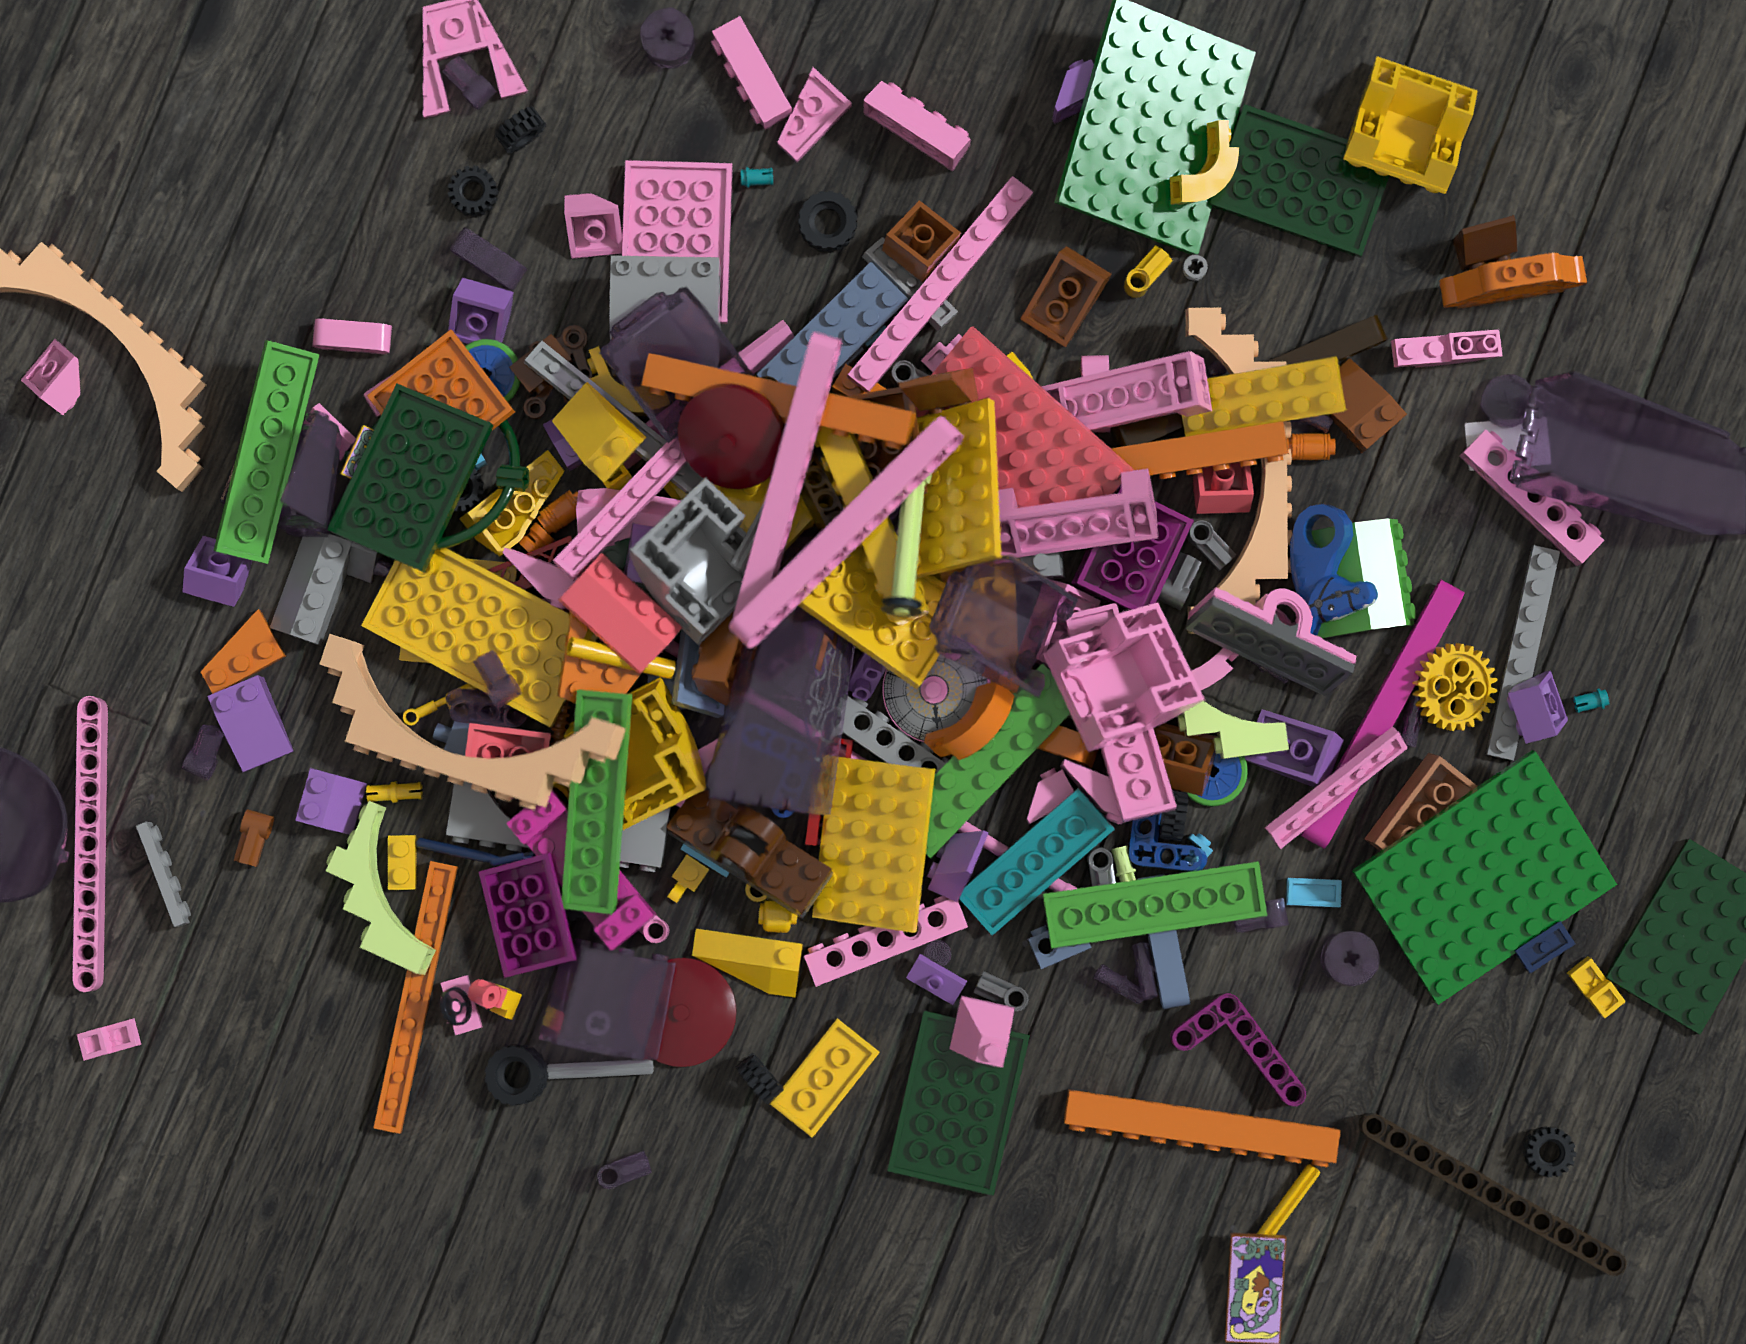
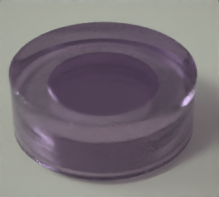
M935 940L926 946L924 956L943 967L951 959V949L947 943Z

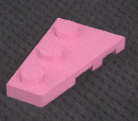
M814 67L777 142L778 146L796 162L852 106V103Z

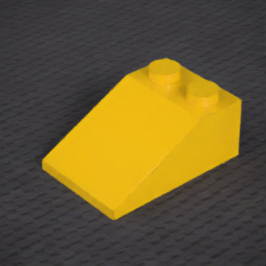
M588 382L580 388L552 420L582 462L604 483L647 438Z

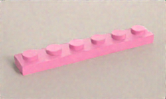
M1392 726L1266 826L1265 829L1274 843L1280 849L1283 848L1404 752L1407 746L1400 733Z

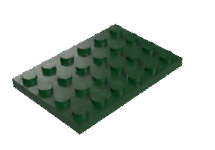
M1244 104L1229 146L1239 147V157L1235 172L1229 183L1212 197L1209 205L1213 208L1361 258L1389 175L1382 176L1373 169L1364 166L1355 167L1348 161L1343 160L1348 139Z
M396 383L327 530L425 573L494 425Z
M1686 839L1605 975L1606 979L1700 1035L1746 958V873L1691 839Z
M924 1011L887 1171L994 1196L1030 1035L1010 1031L1003 1068L975 1062L950 1049L956 1018Z

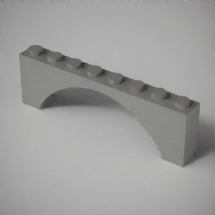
M464 781L463 786L454 783L446 835L453 836L452 841L468 844L469 838L480 840V846L495 848L496 843L506 844V850L522 852V847H529L528 845H523L506 824L511 818L499 806L489 789L487 794L471 789L472 783ZM672 806L622 831L620 867L629 868V863L640 864L639 870L655 872L656 867H663L668 835L666 827L670 822Z

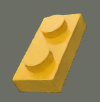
M416 835L388 836V890L417 889Z

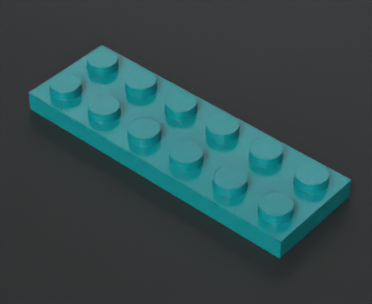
M1078 787L965 886L959 899L987 931L993 935L1115 828Z

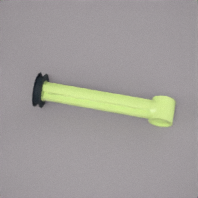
M932 473L901 503L892 597L884 598L882 600L884 606L881 607L883 612L890 615L914 617L922 614V610L919 608L923 606V603L914 599L924 488L926 484L930 483Z

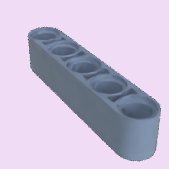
M1165 874L1138 878L1137 880L1165 876ZM1176 930L1147 934L1162 1009L1190 1005Z

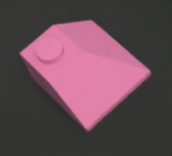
M592 193L565 196L564 214L571 258L622 254L623 237L618 205Z
M54 339L21 381L39 398L64 415L67 410L73 408L77 398L80 396L78 358Z
M961 996L950 1049L975 1062L1003 1068L1015 1007Z

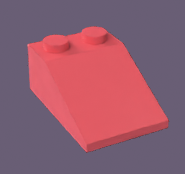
M1240 462L1229 463L1230 469L1213 471V466L1202 468L1203 473L1193 474L1196 514L1250 512L1254 496L1250 466L1240 467Z
M469 723L465 756L495 759L534 753L549 747L551 733Z

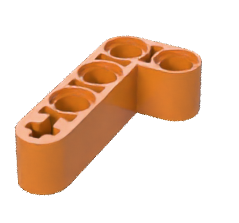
M1058 726L1037 748L1089 768L1093 767L1099 750L1096 749L1088 752L1080 733L1062 726Z

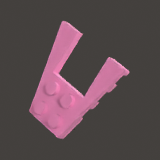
M449 0L423 7L424 118L450 112L438 60L489 48L501 98L505 99L528 93L478 0Z

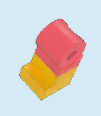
M482 979L474 981L468 991V997L472 1002L511 1020L522 994L507 987Z

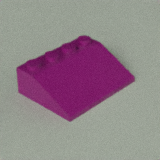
M1122 485L1114 494L1122 493ZM1155 502L1158 538L1087 548L1071 585L1108 602L1116 603L1127 610L1156 603L1194 520Z
M551 853L479 871L504 978L576 960Z

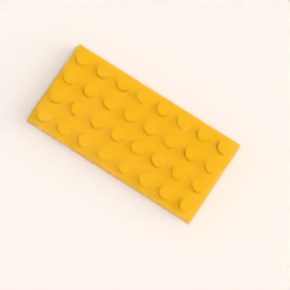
M448 548L435 550L425 573L395 560L361 626L548 727H553L566 702L565 699L558 697L557 693L562 661H564L566 649V635L568 636L570 623L569 613L550 605L549 602ZM588 628L584 640L597 642L599 637Z

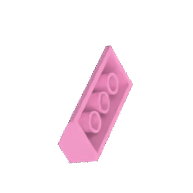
M881 81L864 99V114L953 171L970 146L971 139L968 138L969 134L959 126L953 128L945 123L947 121L946 118L938 112L933 111V113H930L924 109V104L914 97L909 99L901 94L902 90L895 84L889 82L887 85Z

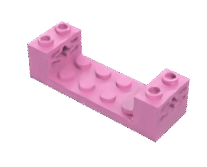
M1191 351L1042 386L1046 392L1091 432L1175 412L1189 417L1212 411L1204 358Z
M1149 470L1121 472V494L1022 508L1017 506L1013 488L998 490L1001 558L996 559V561L1033 556L1040 553L1048 554L1158 538L1157 511Z

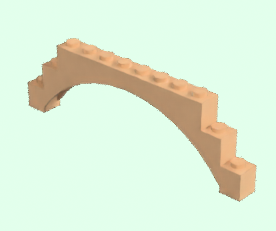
M40 242L24 261L11 250L7 254L0 249V292L34 294L71 305L101 322L124 344L146 378L156 404L162 440L161 466L157 472L176 489L183 492L203 469L197 463L200 458L189 448L184 451L205 427L199 422L202 417L191 407L186 410L187 406L206 386L200 380L203 375L192 365L187 369L180 363L183 357L174 349L170 348L169 351L161 346L163 340L152 330L147 334L140 328L144 323L132 313L129 316L125 315L121 311L124 306L113 296L107 299L101 294L104 288L92 278L89 282L81 276L84 271L73 261L67 264L61 258L64 254L53 244L47 247L44 243Z
M1188 308L1185 310V337H1193L1206 347L1226 368L1229 374L1286 365V361L1254 362V357H1258V341H1254V335H1221V330L1226 328V316L1221 314V308ZM1284 421L1286 437L1291 438V422ZM1288 449L1289 454L1283 455L1284 460L1268 463L1267 458H1261L1260 498L1252 529L1238 559L1223 580L1215 587L1227 591L1229 594L1252 605L1256 603V600H1260V585L1255 584V579H1288V573H1291L1288 546H1290L1292 531L1288 530L1287 519L1292 517V505L1287 503V492H1291L1292 489L1291 476H1287V465H1291L1292 460L1291 449ZM1188 606V616L1195 606Z
M329 634L320 665L329 668L327 673L341 677L332 703L342 706L341 712L354 715L345 742L354 744L353 750L369 755L370 750L378 752L377 758L392 762L393 758L401 760V766L416 770L418 765L425 768L423 772L425 774L439 778L442 773L448 775L447 781L463 786L464 781L472 783L471 789L487 794L488 789L496 791L495 797L511 802L512 797L521 799L519 805L534 810L536 805L547 806L554 782L570 786L571 781L581 784L589 758L605 762L606 757L616 760L626 729L592 717L589 725L571 737L534 753L495 759L473 758L450 753L417 735L391 710L379 693L368 671L362 653L364 645Z

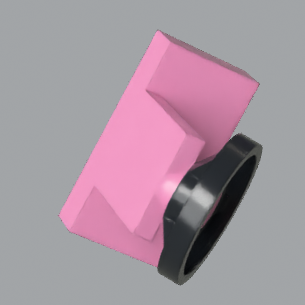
M468 975L442 982L443 994L440 997V1009L447 1023L453 1025L455 1035L482 1028L477 1005L468 997L469 987L471 986Z

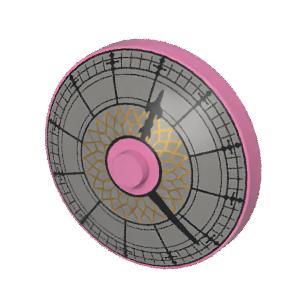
M951 637L917 689L886 669L883 678V700L886 710L895 725L908 736L924 742L927 733L950 727L963 718L973 703L977 686L990 683V676L979 654L968 644Z

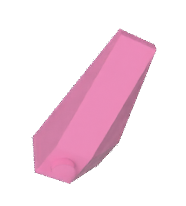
M599 488L578 491L576 505L578 534L620 490ZM655 496L607 547L615 545L616 541L629 538L632 523L655 527L682 500Z

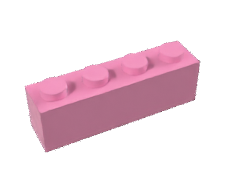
M739 16L713 30L714 40L711 41V44L718 56L721 54L724 56L727 63L723 65L729 77L737 79L740 86L736 88L743 101L748 100L753 109L749 110L755 123H761L763 128L766 129L792 114V107L741 17Z

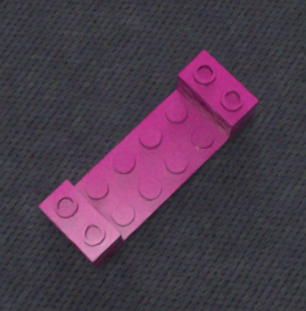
M552 789L546 807L536 805L535 810L525 807L506 824L523 845H528L536 856L551 853L557 881L563 887L568 807ZM620 869L616 911L613 914L582 911L596 927L594 929L611 951L617 949L657 915Z

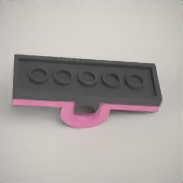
M1214 588L1189 612L1186 630L1323 696L1328 695L1352 675L1354 671L1356 655L1323 640L1319 636L1311 634L1313 616L1310 608L1301 596L1291 590L1276 589L1269 594H1265L1258 602L1252 605L1229 594L1227 591ZM1278 604H1285L1292 608L1297 617L1295 620L1296 624L1295 622L1291 623L1289 618L1280 609L1276 608Z

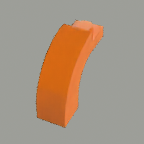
M998 680L977 686L973 703L963 718L950 727L927 733L924 743L939 757L953 754L958 760L974 754L984 747L1000 730L1009 715L1014 695Z

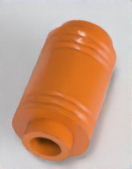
M1292 433L1291 438H1287L1292 460H1330V455H1335V439H1330V433Z
M568 490V492L539 512L540 515L536 518L548 534L552 532L557 533V531L577 518V491L572 494Z

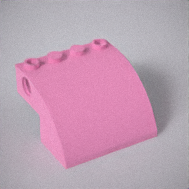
M1158 602L1116 614L1101 628L1059 640L1043 653L1088 752L1150 730L1205 700Z

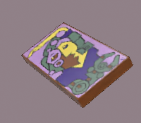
M1230 1234L1225 1342L1280 1344L1286 1252L1285 1235Z

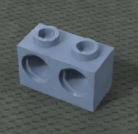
M1046 925L1031 931L1032 937L1028 938L1040 969L1091 948L1090 943L1053 948L1048 954L1041 953L1038 949L1039 941L1043 938L1049 939Z

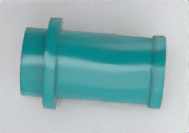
M746 167L745 169H740L741 186L746 185V188H749V185H773V168L749 169V167Z
M1598 688L1596 692L1574 696L1573 702L1576 703L1574 705L1576 712L1580 713L1598 707L1605 709V706L1609 705V698L1605 689L1600 690Z

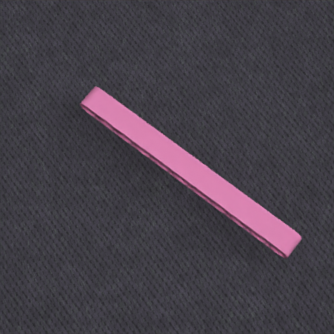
M814 332L811 336L733 619L778 575L841 350V339Z
M944 417L936 419L732 620L729 626L730 630L748 648H753L759 644L961 444L963 435Z
M93 696L82 698L77 706L73 984L76 989L82 992L96 991L102 986L104 980L108 707L104 700ZM91 702H96L98 711L95 715L90 716L87 711L88 705ZM94 728L98 736L93 743H90L87 740V733ZM94 755L97 759V765L94 769L90 770L86 762L90 756ZM93 782L96 785L97 791L94 796L89 797L86 793V787L89 783ZM90 809L96 813V820L92 824H89L85 818L86 813ZM90 836L96 841V846L92 851L87 850L85 847V841ZM89 863L95 867V874L91 878L85 875V867ZM89 890L95 895V901L90 906L84 900V896ZM87 918H91L95 924L94 929L90 933L84 929V922ZM87 945L92 946L94 949V956L90 960L86 959L83 954L84 948ZM87 972L91 973L94 978L93 984L90 987L83 983V976Z

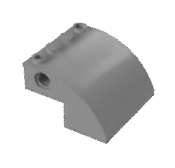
M611 256L610 352L613 376L643 377L648 353L719 369L721 324L719 318L721 266L719 257Z
M706 478L629 551L633 565L650 594L660 607L682 626V630L698 645L735 610L747 568L746 564L743 571H738L730 566L735 553L747 534L740 528L745 515Z

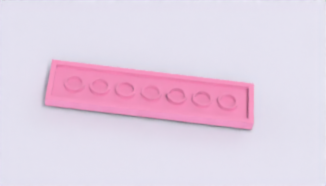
M1113 603L1064 615L1063 620L1068 637L1101 628L1114 615L1119 614L1117 604ZM1153 728L1101 748L1122 822L1176 809Z

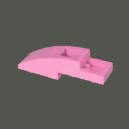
M1499 330L1449 333L1442 336L1401 338L1391 341L1394 367L1438 366L1502 356Z

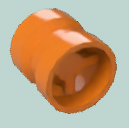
M535 522L530 527L528 535L523 536L518 543L529 553L549 545L555 540Z

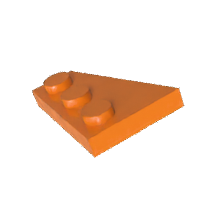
M260 609L248 619L202 669L201 674L212 694L238 684L286 657Z

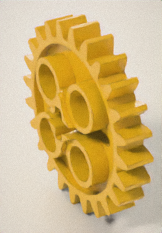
M1447 643L1445 644V649L1443 647H1436V654L1427 653L1429 662L1420 661L1424 669L1423 671H1415L1420 680L1412 683L1415 686H1419V690L1415 691L1413 696L1420 697V700L1415 705L1424 707L1420 714L1421 716H1429L1428 723L1436 724V727L1441 729L1446 727V730L1454 731L1455 728L1463 731L1465 730V725L1474 727V719L1483 721L1481 712L1490 713L1486 705L1487 703H1495V700L1490 697V693L1497 692V689L1491 688V684L1495 683L1497 678L1490 677V674L1495 669L1486 667L1490 659L1481 658L1482 651H1474L1473 646L1466 645L1464 647V644L1456 643L1455 646ZM1459 663L1460 669L1456 674L1455 665ZM1439 680L1440 688L1436 691L1435 684ZM1472 683H1474L1475 689L1474 692L1471 694L1470 686L1472 685ZM1455 701V709L1451 711V703Z

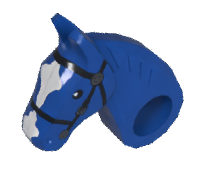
M1325 504L1309 506L1299 514L1294 524L1290 541V567L1296 593L1305 600L1313 616L1310 633L1316 636L1322 623L1340 620L1375 604L1378 598V591L1372 582H1350L1337 575L1339 564L1353 538V526L1345 511ZM1327 516L1334 523L1335 536L1329 545L1321 548L1313 540L1312 528L1320 517Z

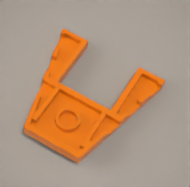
M570 612L568 636L566 635L565 641L566 649L564 661H562L557 696L576 704L577 690L580 689L626 694L641 673L638 674L633 670L567 655L569 639L571 637L584 639L588 627Z

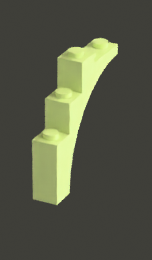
M1204 701L1185 711L1182 715H1178L1179 730L1184 731L1185 736L1217 732L1218 737L1214 738L1215 753L1220 754L1221 759L1289 750L1285 723H1258L1241 720L1222 713Z
M369 801L359 813L358 818L360 822L356 830H353L348 837V848L337 846L329 854L326 871L354 884L345 894L343 909L371 922L370 926H367L361 935L362 944L360 948L414 973L425 975L436 950L418 940L402 925L391 910L383 893L377 870L376 848L379 828L386 807Z

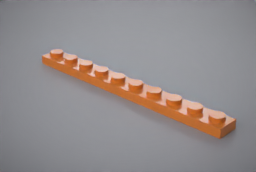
M430 861L414 936L434 948L436 952L425 975L417 974L407 969L374 1129L402 1133L458 866Z

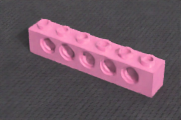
M1485 429L1459 456L1576 566L1583 564L1604 541L1600 537V530L1591 523L1586 524L1580 518L1582 514L1572 505L1567 506L1561 500L1562 495L1552 486L1548 488L1541 481L1542 477L1533 468L1528 469L1521 463L1523 459L1517 452L1512 449L1507 450L1501 444L1503 440L1493 431L1488 432ZM1489 453H1495L1499 456L1500 463L1498 466L1489 463ZM1509 471H1514L1519 475L1518 484H1512L1508 480L1507 475ZM1528 490H1535L1539 494V501L1537 503H1533L1528 499ZM1548 508L1557 510L1559 514L1557 521H1552L1548 518ZM1569 526L1577 529L1578 538L1576 540L1568 537L1567 528Z
M941 896L934 899L935 905L925 908L924 903L920 904L917 924L918 932L913 937L904 935L903 931L864 926L858 929L860 934L851 938L846 933L834 938V944L824 948L823 943L808 948L809 954L804 957L815 986L967 928L968 926L959 903ZM933 911H939L943 915V923L938 927H932L928 923V915ZM882 931H888L893 936L892 944L887 947H883L877 942V936ZM856 941H863L867 944L868 951L864 956L858 957L853 954L852 945ZM838 951L841 953L842 963L839 966L834 967L828 964L827 955L829 952Z

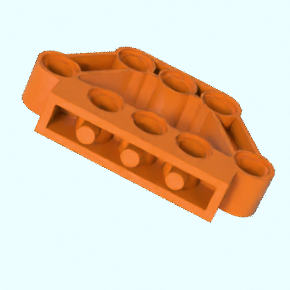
M1548 253L1484 264L1478 268L1440 279L1439 283L1443 306L1445 308L1457 307V309L1559 293L1565 289L1583 286L1587 284L1583 256L1573 257L1559 255V253Z

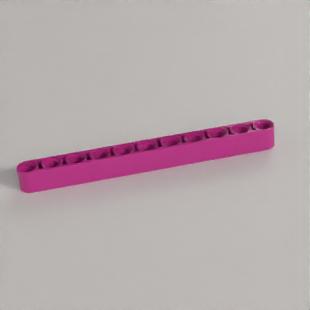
M1441 579L1439 580L1334 773L1394 725L1415 687L1412 683L1419 679L1415 671H1423L1424 669L1420 661H1429L1427 653L1434 652L1465 592ZM1359 787L1305 829L1300 836L1325 849Z

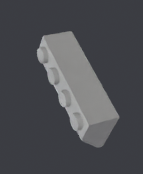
M306 527L270 625L271 629L321 646L347 575L346 571L352 541Z

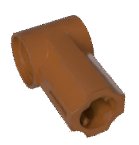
M250 809L246 810L241 822L240 832L242 834L234 861L255 867L258 866L265 840L269 838L273 828V816Z

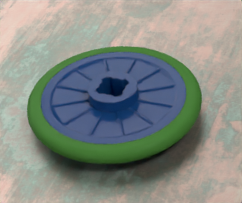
M491 339L476 340L467 344L465 347L483 370L486 368L492 372L490 380L507 402H509L516 394L520 385L519 379L509 368L518 360L516 355L505 344Z
M1215 754L1213 766L1218 769V773L1214 777H1209L1202 796L1188 793V797L1196 803L1205 806H1220L1232 801L1239 795L1246 783L1248 769L1244 756L1221 759L1220 754Z

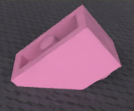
M1055 768L1040 775L1042 780L1036 785L1026 818L1028 824L1049 814L1074 792L1063 770L1056 772Z

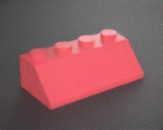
M602 553L584 570L558 600L638 674L660 654L683 628Z

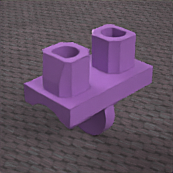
M863 652L849 677V682L846 683L848 690L852 691L853 697L864 701L871 698L886 667Z

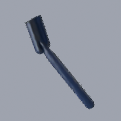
M418 838L415 841L416 847L420 849L490 863L493 866L535 857L533 851L498 857L484 851L425 838Z

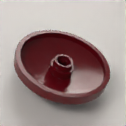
M723 383L701 390L689 401L679 420L678 440L686 461L702 478H706L710 483L723 488L746 489L759 485L773 474L785 427L775 407L763 395L743 385Z
M692 958L669 959L651 967L637 981L628 1003V1022L635 1041L651 1058L670 1066H694L714 1057L730 1039L736 1023V1001L727 980L711 965Z

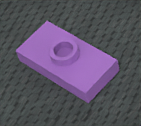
M921 954L906 977L908 980L952 1005L967 982Z

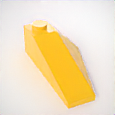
M549 450L526 466L529 469L530 481L525 492L514 491L511 500L500 516L488 528L474 537L499 557L503 555L504 548H512L523 538L546 498L549 497L564 473L563 468ZM503 489L495 490L459 518L466 528L474 525L490 511Z
M696 929L692 956L768 994L796 997L803 948L802 943Z

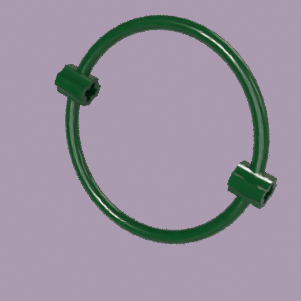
M507 419L498 426L504 435L509 451V465L501 464L496 473V486L498 489H503L500 497L483 518L457 534L442 537L436 549L461 544L480 534L504 511L514 491L525 492V489L528 488L530 481L529 469L520 466L518 442ZM378 421L372 426L371 429L375 430ZM351 449L345 451L343 459L344 463Z

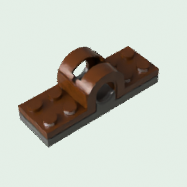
M706 789L687 798L666 827L669 835L802 919L833 875L832 868L787 841L783 831L768 818L745 806L736 809L711 793L710 795V792Z

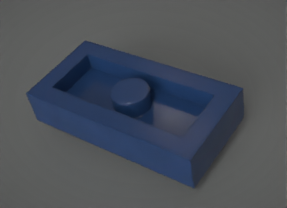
M1559 921L1514 951L1526 971L1532 973L1575 945V942L1562 922Z

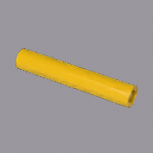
M571 637L568 641L566 651L568 656L635 671L608 645ZM656 657L641 673L671 679L674 675L676 664L674 660Z

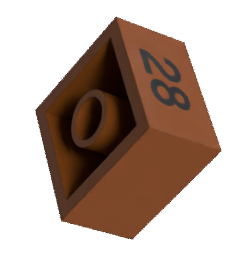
M919 200L886 234L882 251L921 282H924L956 245L961 232Z

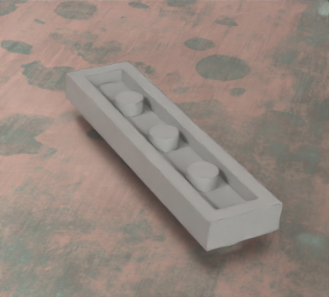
M882 237L862 257L868 263L872 262L910 300L924 282H921L882 251L885 241ZM945 300L928 322L939 331L956 316L958 311Z
M144 822L137 825L138 833L174 927L189 924L190 909L186 901L182 902L179 891H181V886L178 878L171 874L169 866L172 865L168 852L166 850L163 851L159 841L162 840V835L158 826H153L152 822Z

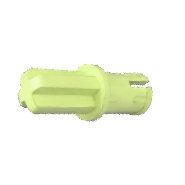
M1128 846L1112 849L1111 853L1117 870L1115 876L1119 877L1120 882L1136 880L1134 875L1136 869H1133L1129 858Z

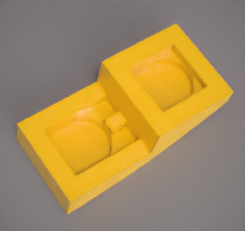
M1587 956L1567 972L1575 985L1604 1019L1626 1002L1612 982L1606 979L1592 958Z

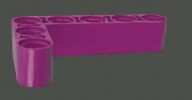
M1230 993L1219 994L1172 1030L1170 1034L1172 1045L1177 1049L1185 1051L1192 1049L1225 1024L1285 1104L1298 1106L1305 1101L1306 1090L1235 995ZM1224 998H1230L1234 1003V1007L1229 1013H1224L1220 1009V1003ZM1203 1014H1209L1212 1018V1024L1207 1029H1201L1198 1024L1199 1017ZM1241 1020H1247L1250 1024V1030L1245 1035H1240L1236 1030L1237 1023ZM1182 1030H1187L1190 1034V1041L1186 1045H1179L1176 1040L1177 1034ZM1257 1042H1263L1266 1045V1053L1261 1057H1256L1253 1053V1046ZM1274 1064H1280L1283 1069L1282 1075L1277 1079H1273L1269 1074V1069ZM1290 1086H1296L1299 1090L1297 1099L1289 1101L1286 1098V1090Z

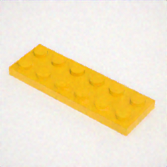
M1337 356L1207 378L1212 411L1189 417L1182 415L1185 437L1344 412L1346 407Z

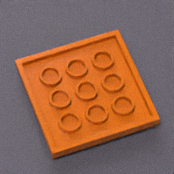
M452 329L367 395L382 415L395 385L398 383L488 421L494 425L492 430L515 413Z

